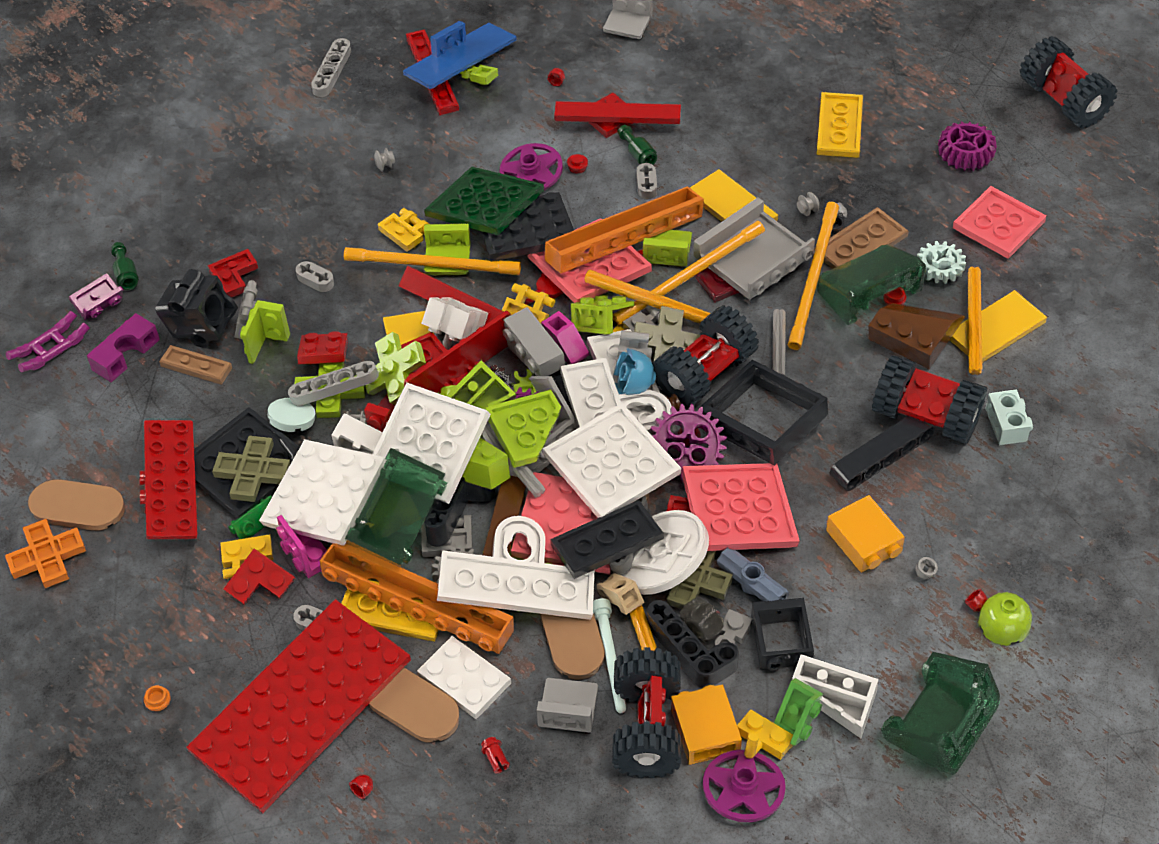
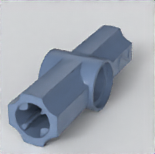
M727 547L717 559V565L725 572L733 574V578L741 583V588L745 593L755 594L762 601L783 600L789 596V591L768 576L760 563L750 562L736 550H731Z

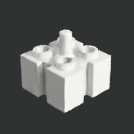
M438 297L429 298L422 324L428 326V330L433 333L442 334V332H445L442 344L449 350L453 341L460 342L463 338L474 333L479 327H483L488 312L467 306L465 303L450 297H442L441 299Z

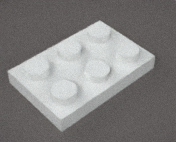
M453 636L417 670L420 678L451 696L461 709L475 719L511 684L510 677Z

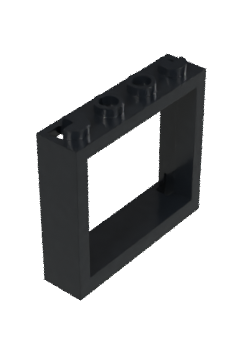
M753 359L700 406L703 407V415L712 412L709 418L711 421L719 419L715 425L716 428H724L719 436H726V440L774 466L828 415L827 397ZM754 383L808 410L776 441L722 413Z

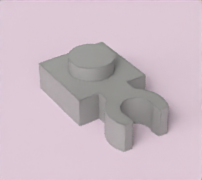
M729 609L718 628V634L721 636L715 640V646L722 642L735 644V641L742 644L752 626L753 619Z

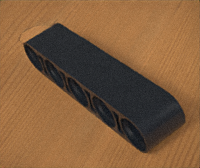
M907 416L837 461L829 473L846 491H851L928 441L934 434L935 428L930 423Z

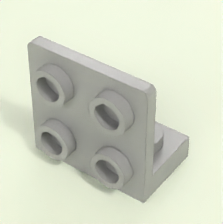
M612 0L613 9L603 27V32L641 39L653 15V0Z
M547 678L542 701H538L537 705L538 726L591 733L598 684Z

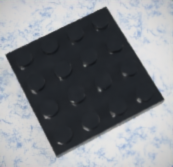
M548 192L545 195L538 196L499 235L483 231L481 233L490 261L492 262L545 251L546 241L572 232L574 228L560 193Z
M250 407L194 449L195 484L237 519L258 505L261 499L273 496L279 484L261 482L255 502L232 500L229 493L234 479L214 477L212 472L219 452L243 455L248 437L257 436L273 439L274 445L269 458L291 459L279 442L281 438L287 436L273 427ZM290 440L295 449L298 451L300 447L297 444H295L292 440Z

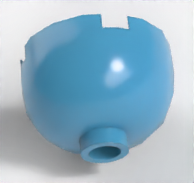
M627 348V352L620 354L615 366L614 375L618 376L615 385L619 395L625 393L626 395L640 394L648 390L650 385L654 384L656 372L649 357L640 351Z

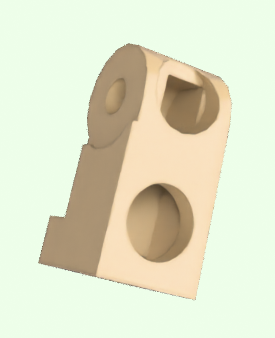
M613 573L605 582L597 584L600 596L617 605L620 611L626 615L644 603L636 582Z

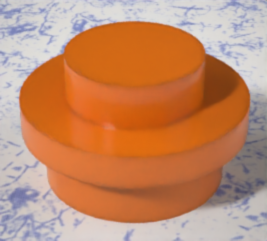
M159 685L150 687L144 695V704L151 711H161L171 701L169 691Z

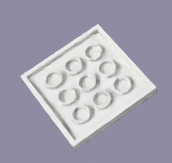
M406 383L373 452V455L385 457L388 461L380 478L449 504L491 414L487 410Z
M623 403L543 448V455L597 518L635 502L681 474V467Z
M304 439L259 521L263 526L276 529L279 526L277 517L282 515L295 534L344 546L382 476L388 461L382 456Z

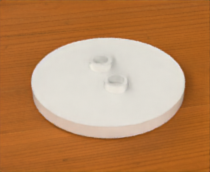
M673 510L652 516L664 532V539L636 551L631 569L618 575L635 581L640 593L643 595L666 591L687 579L699 567L709 546L708 531L703 522L693 513Z

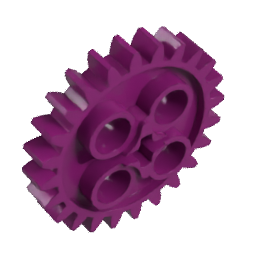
M681 404L679 411L672 406L670 408V415L663 411L661 414L663 420L660 418L655 419L658 427L651 426L650 431L655 434L652 435L653 438L666 452L671 448L679 452L680 457L673 460L681 467V471L683 466L719 465L716 460L724 459V456L719 452L725 451L727 448L720 444L726 440V436H719L724 428H716L715 426L719 419L711 421L709 418L712 412L703 415V407H700L696 412L694 411L693 404L690 405L688 410H685L684 405ZM673 425L680 426L682 434H673L670 427ZM697 428L703 429L706 432V437L698 438L694 430ZM666 439H670L676 442L667 443ZM685 439H689V444H691L689 448H686L685 443H683ZM701 444H707V445H708V448H704L703 446H700V445H701ZM693 452H700L704 460L696 462L692 459L691 454ZM682 474L678 476H680V482L683 483Z

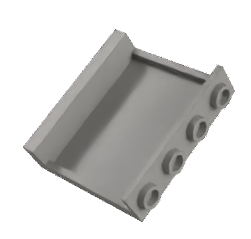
M758 197L694 240L693 256L699 260L738 235L743 229L757 220L763 224L765 232L750 242L744 243L708 267L749 300L763 293L773 283H777L788 272L794 271L805 260L808 261L814 255L815 244L814 238L804 242L764 212V201Z

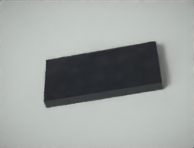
M638 500L550 539V543L573 578L576 579L664 539V532Z

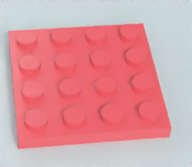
M600 218V219L595 220V221H593V222H591V223H589V224H586V225H584V226L590 225V224L595 223V222H597V221H600V220H602V219ZM632 246L561 274L545 261V251L528 254V258L574 303L580 302V298H595V296L608 292V290L584 281L588 270L596 271L626 283L652 271V264ZM590 248L586 249L584 253H588Z
M765 463L682 467L681 474L690 511L703 522L708 531L709 546L707 551H721L727 547L731 550L798 547L800 540L777 464L775 466Z
M534 472L535 477L544 486L545 492L536 498L528 490L521 516L534 520L544 531V563L565 566L551 546L550 539L597 519V516L563 477ZM517 533L511 549V557L527 559L531 555V547L527 543V537L524 534ZM607 564L596 569L595 572L610 575L611 568Z

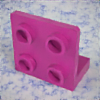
M278 516L279 526L276 527V530L283 540L280 542V545L286 555H292V562L297 571H303L307 578L321 572L319 561L327 550L320 540L295 534L283 516Z

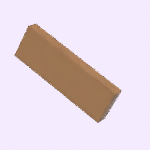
M172 345L169 346L159 361L161 367L221 385L232 370L230 362Z

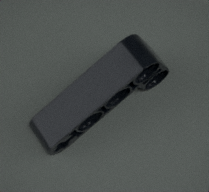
M461 477L449 504L434 499L424 519L428 544L434 547L447 544L468 500L489 501L495 496V488L488 489L465 482V478Z
M656 600L649 604L647 620L651 632L665 649L671 652V656L675 655L678 657L681 668L698 687L715 686L736 672L739 650L734 643L722 642L707 650L668 603Z

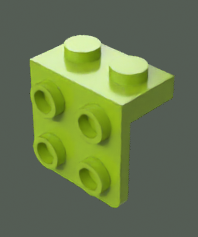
M469 224L424 225L425 255L470 259L471 240ZM424 266V271L427 275H465L469 273V270Z

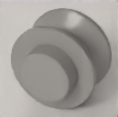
M387 148L381 154L378 150L375 151L374 159L377 168L383 171L386 165L392 168V164L395 163L393 152L388 151Z
M808 192L806 197L803 195L798 197L797 208L800 213L809 216L811 210L815 213L819 211L820 203L815 194Z

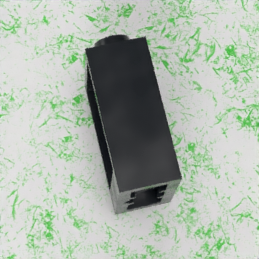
M804 598L752 602L751 618L753 619L752 624L760 669L778 670L782 667H797L800 655L814 657V647ZM798 621L802 649L766 652L761 624Z

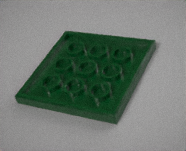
M470 167L425 208L424 213L426 217L453 224H469V228L499 235L544 191V184Z

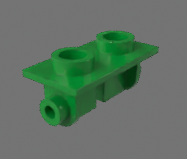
M272 496L261 499L260 503L235 521L232 520L230 522L231 525L228 526L230 532L237 534L239 539L251 538L265 526L259 520Z

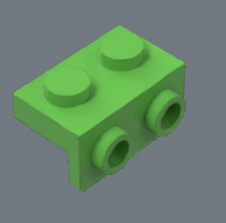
M797 678L790 682L774 721L776 725L793 734L790 742L793 746L809 738L813 730L810 724L822 709L820 701L823 696L822 692Z

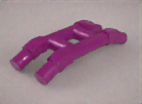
M70 310L54 327L34 340L16 347V349L6 351V358L8 360L23 358L34 351L38 356L27 362L20 363L18 368L20 372L39 369L60 353L78 344L90 327L83 322L67 339L64 338L61 334L71 326L70 324L77 317ZM53 339L57 345L46 351L41 345Z

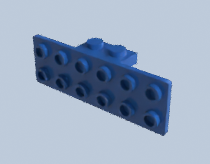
M458 21L431 36L432 54L403 70V75L429 89L435 88L517 40L516 35L491 23H487L466 35L465 23Z

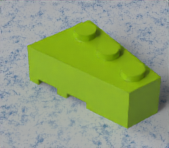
M480 361L448 393L447 397L485 410V407L515 399L516 393L487 365Z
M479 438L462 477L465 478V482L493 489L510 479L508 456L484 439Z

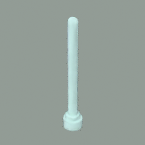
M605 598L596 599L593 601V613L595 619L599 622L615 708L618 713L622 714L626 711L625 699L620 698V694L617 695L614 689V662L617 659L609 624L610 614L612 613L610 600Z

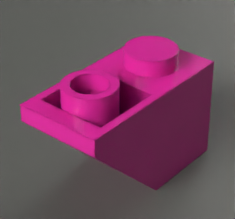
M560 311L541 322L544 329L563 351L564 360L568 364L578 363L589 356V351L575 325Z

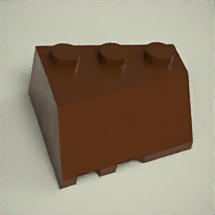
M892 303L880 308L868 325L869 340L930 370L964 320L965 315Z

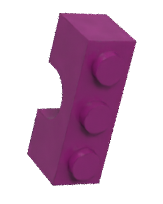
M135 313L87 355L91 370L112 383L127 369L123 356L125 351L134 349L144 354L160 340L156 326Z

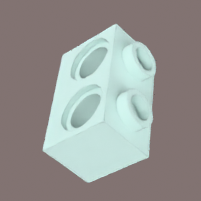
M1017 389L989 393L985 409L998 444L1026 442L1029 432L1033 429L1031 418L1026 415L1025 402L1023 398L1020 399Z

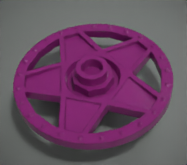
M541 143L525 144L513 149L504 157L500 165L501 174H508L517 178L544 184V190L554 185L563 171V162L558 151L551 146ZM534 149L545 150L549 153L538 156ZM521 152L520 160L509 162L512 157ZM558 161V168L555 175H553L548 169Z
M733 750L719 755L708 765L703 777L705 798L717 813L738 822H756L771 816L779 809L784 800L786 785L781 770L772 760L760 753L749 759L744 754L745 750ZM737 758L733 769L717 767L724 761ZM754 760L766 765L773 773L757 772ZM709 780L723 789L717 801L710 791ZM779 788L777 799L769 807L765 793ZM743 804L754 814H740L731 812V810Z

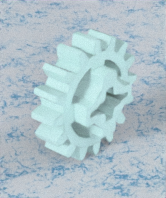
M935 241L933 246L927 243L926 248H920V253L917 254L916 268L920 269V275H927L926 280L934 278L935 283L943 280L947 284L948 279L954 282L956 281V276H962V272L965 271L966 256L961 255L962 249L955 250V244L947 246V242L944 241L943 245H939L938 241Z

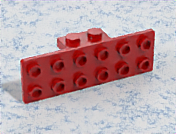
M506 310L502 314L495 316L493 320L483 327H479L474 333L460 340L458 344L449 350H445L433 361L426 363L424 367L410 374L404 380V387L406 383L435 393H441V388L457 385L480 361L485 363L508 347L507 340L503 334L505 329L503 319L511 316V313Z
M145 420L144 471H139V485H144V490H140V504H145L146 538L196 539L197 510L193 421Z

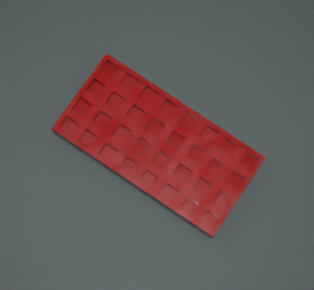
M335 599L186 748L188 752L261 813H264L411 661V657L407 652Z

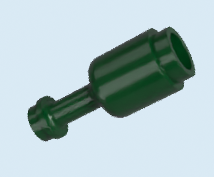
M622 125L618 129V134L622 140L629 142L628 151L639 164L649 163L654 165L657 161L656 150L645 138H635L631 127Z
M116 242L111 246V253L117 259L112 266L116 283L123 290H132L139 281L137 270L132 259L125 257L127 249L124 244Z

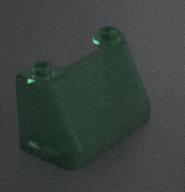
M881 245L873 251L823 272L819 276L817 292L847 325H850L857 321L855 315L861 308L863 311L867 310L868 302L898 287L903 288L904 291L909 290L913 295L922 291L926 264L919 257L892 245Z
M390 448L385 458L384 467L381 468L380 475L359 517L355 520L356 527H350L345 541L348 545L401 567L403 563L409 564L414 554V550L411 547L437 494L443 495L448 482L444 481L445 473Z
M932 652L921 669L926 683L925 688L903 720L899 716L892 715L884 722L881 731L889 743L941 772L954 775L958 772L995 714L1000 703V693L988 664Z

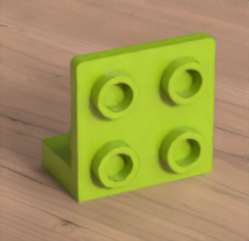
M668 230L651 238H644L643 257L652 264L687 267L692 232Z
M604 294L595 296V299L592 297L580 298V302L571 303V322L575 325L577 331L611 334L613 333L612 310L634 306V301L626 300L625 296H614L612 299H609L608 295Z
M257 300L254 308L250 309L248 321L241 328L240 338L244 343V353L247 354L250 364H254L265 338L288 341L290 331L283 304Z

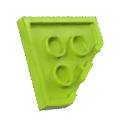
M552 390L485 407V410L491 414L488 422L514 468L537 462L557 421L561 406Z

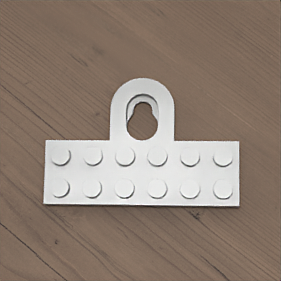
M606 358L560 366V373L578 428L621 403L627 409L638 406H652L655 409L653 414L639 421L650 434H654L650 431L651 426L658 427L655 419L660 418L663 420L661 415L663 411L670 415L671 403L659 392L646 390L640 394L626 395L625 393L619 395Z
M513 516L503 520L497 527L492 557L442 550L437 601L591 620L593 615L595 570L574 579L566 566L545 564V534L543 529L530 518ZM517 533L524 534L527 537V543L531 547V555L525 560L514 559L507 551L508 544Z

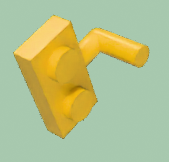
M751 709L737 724L740 736L747 739L744 754L749 759L753 758L760 749H763L781 760L793 746L790 744L793 734Z

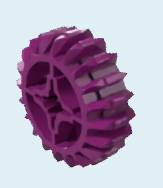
M961 121L959 125L953 123L952 126H947L940 135L938 141L939 155L942 156V161L948 162V166L955 165L956 169L959 167L963 168L964 171L967 168H970L972 171L976 167L982 169L983 166H988L995 156L997 148L996 136H993L992 131L987 130L986 126L980 127L979 123L971 124L970 121L969 123Z

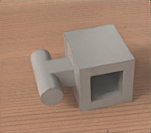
M621 330L618 358L622 352H627L626 349L629 348L640 351L651 359L652 348L648 347L649 334Z

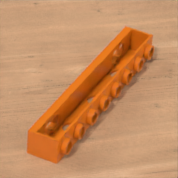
M688 186L546 241L545 261L560 274L641 242L644 238H651L701 218L704 199ZM590 248L588 253H584L586 249Z
M332 543L319 561L322 576L328 581H336L345 585L353 592L358 591L366 594L371 600L384 602L396 611L410 613L414 619L426 621L434 625L438 630L453 633L463 641H471L485 651H493L500 654L514 631L513 616L491 607L437 601L438 583L345 543L343 546ZM369 579H376L379 585L369 581ZM412 599H421L423 601V604L416 602ZM457 618L466 619L468 624L457 620Z

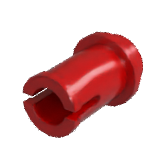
M496 737L485 739L481 743V752L486 754L494 773L502 772L498 764L499 761L504 770H507L510 763L500 747L501 741L497 740Z

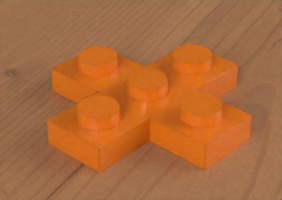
M47 519L23 527L29 546L5 555L13 578L16 579L38 570L45 588L68 580L69 576L63 560L86 551L78 528L76 527L53 536Z

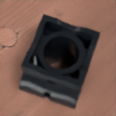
M189 269L182 280H172L157 303L155 310L173 338H190L194 345L207 348L211 341H220L227 323L235 315L238 306L226 294L223 284L217 275L204 276L198 270Z

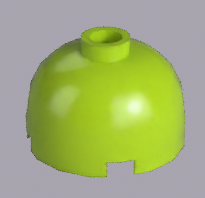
M1009 592L997 593L989 597L983 604L978 623L979 626L981 625L983 634L987 639L996 644L1008 646L1012 642L1019 641L1020 643L1028 636L1032 624V613L1029 605L1020 596Z

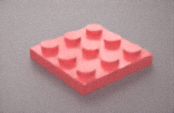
M990 186L953 222V229L1009 259L1045 223L1046 215Z

